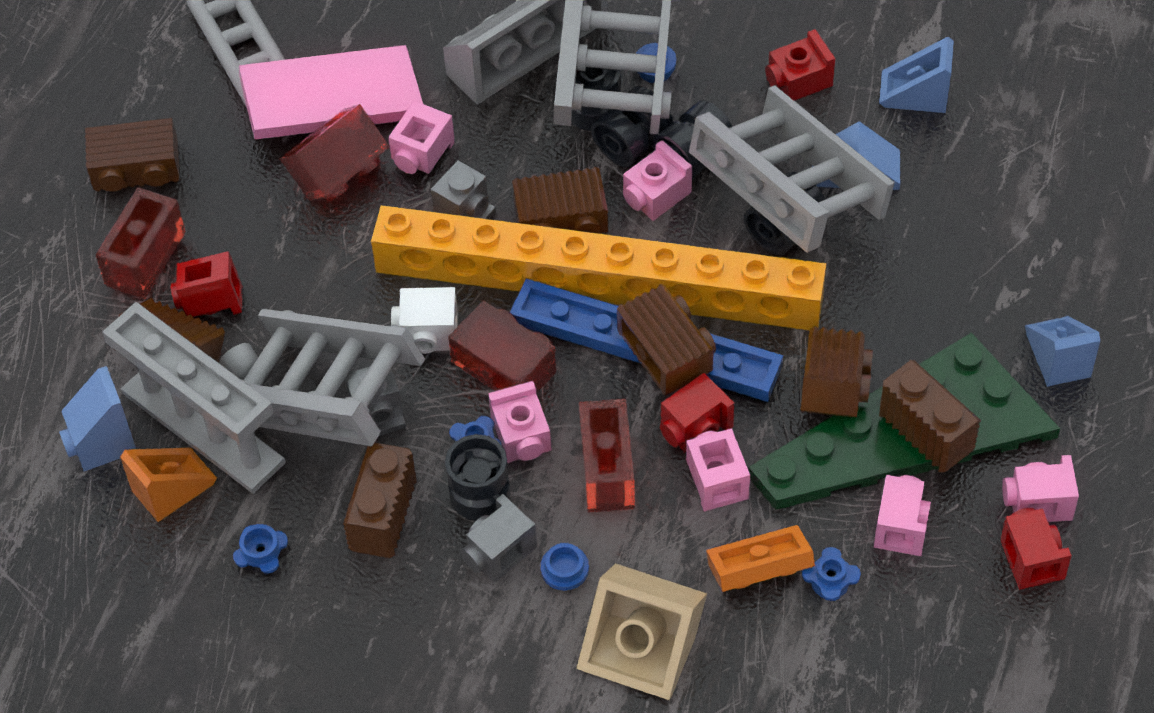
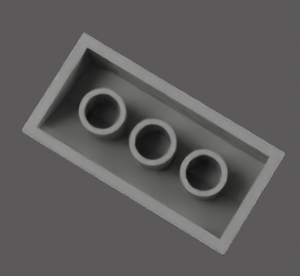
M516 0L515 3L499 13L487 17L480 25L464 35L455 37L448 45L443 47L446 75L477 105L560 52L565 0ZM584 0V5L592 6V10L608 12V0ZM590 28L589 32L581 31L580 39L596 28Z

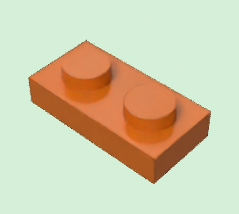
M798 525L706 550L708 565L722 592L745 588L753 583L778 576L792 575L797 571L815 566L813 550Z

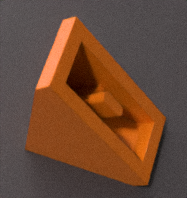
M192 448L124 450L120 456L132 492L157 522L210 488L217 479Z

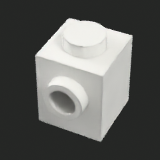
M455 287L400 288V306H393L391 309V325H398L407 329L412 334L414 342L422 354L433 351L457 350L458 309Z

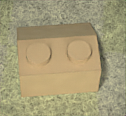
M615 563L599 579L576 669L670 700L694 643L707 593Z

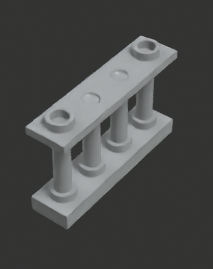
M565 0L553 124L571 126L573 110L581 111L582 106L652 113L650 134H658L660 118L669 119L671 92H663L671 1L680 2V0H662L661 17L592 10V6L584 5V0ZM590 28L659 34L657 56L587 49L588 45L580 44L581 31L589 32ZM586 67L655 73L653 95L583 89V84H576L577 70L585 71Z
M775 85L768 88L763 114L730 128L710 112L702 114L695 119L689 153L806 253L821 246L828 218L860 204L878 220L885 218L895 182ZM769 130L784 141L761 152H757L745 142V140ZM797 155H801L813 165V167L790 177L784 175L774 166ZM828 179L843 190V192L821 202H817L804 191Z
M135 302L102 331L105 343L136 365L139 371L120 388L122 394L252 494L286 463L283 456L254 434V431L274 413L272 403L139 303Z
M262 309L258 317L272 337L244 380H242L272 403L274 413L260 427L373 446L381 432L369 414L368 406L395 362L421 366L425 360L415 344L412 334L407 329L398 325L384 326L297 314L290 310ZM287 346L302 348L279 386H262ZM322 352L338 354L315 391L308 393L298 391ZM358 357L375 359L352 397H346L345 399L334 397Z

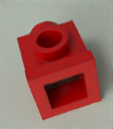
M816 29L808 31L807 38L770 51L769 65L765 67L766 77L771 87L775 85L795 101L833 86L835 57Z
M229 251L177 263L176 282L171 283V294L175 307L177 309L183 308L186 316L190 314L192 317L202 314L211 315L227 308H231L233 314L242 313L243 286Z
M703 373L661 402V433L671 446L675 448L679 446L686 452L687 440L694 439L707 431L718 432L719 427L723 430L733 428L735 403Z
M1030 507L1023 508L1014 512L1011 516H1006L1000 541L1019 590L1064 580L1072 555L1068 547L1062 549L1060 533L1054 524L1049 525L1043 508L1037 510Z

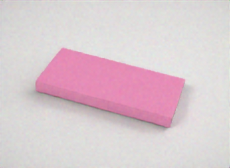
M406 45L239 65V78L254 140L397 122L402 119L413 101L423 104Z

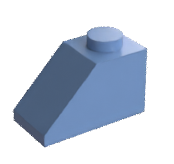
M107 366L99 368L62 410L67 429L59 431L68 458L78 455L84 472L120 459L124 450L136 449Z

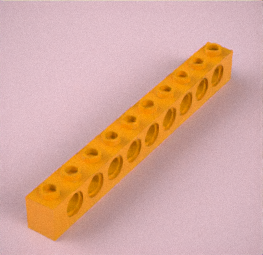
M382 205L371 239L376 273L520 292L527 278L615 305H625L628 300L633 301L636 296L641 297L644 292L649 293L652 288L656 289L660 284H663L673 297L677 295L683 297L690 309L691 315L809 331L813 326L819 327L826 263Z

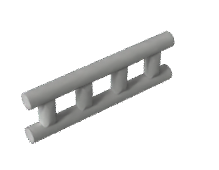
M187 0V6L246 106L239 78V65L285 60L283 54L250 0H214L207 4L203 0ZM237 10L244 23L221 32L214 18ZM254 38L261 51L238 60L231 46Z

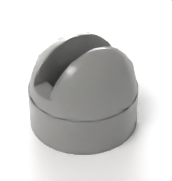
M242 343L228 350L221 357L219 364L240 380H244L258 356L249 343Z

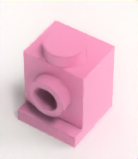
M413 101L388 137L391 159L394 160L396 166L409 174H414L417 169L429 174L446 148L451 149L455 143L452 115Z
M662 140L656 144V150L623 174V196L626 202L634 210H641L652 221L692 192V165Z
M533 381L488 393L491 419L494 421L497 437L505 449L507 463L517 460H532L539 457L542 453L551 451L550 429L537 397Z
M732 428L720 432L707 431L694 439L687 440L686 461L700 495L701 506L704 512L749 499L750 473Z
M1071 455L1061 456L1060 464L1047 465L1043 462H1033L1025 466L1015 467L1013 477L1003 478L1002 491L1005 506H1012L1013 513L1023 508L1030 507L1036 510L1043 508L1048 522L1072 521L1079 494Z
M886 475L874 548L916 556L922 555L931 504L930 501L922 500L924 481L908 475L900 477Z

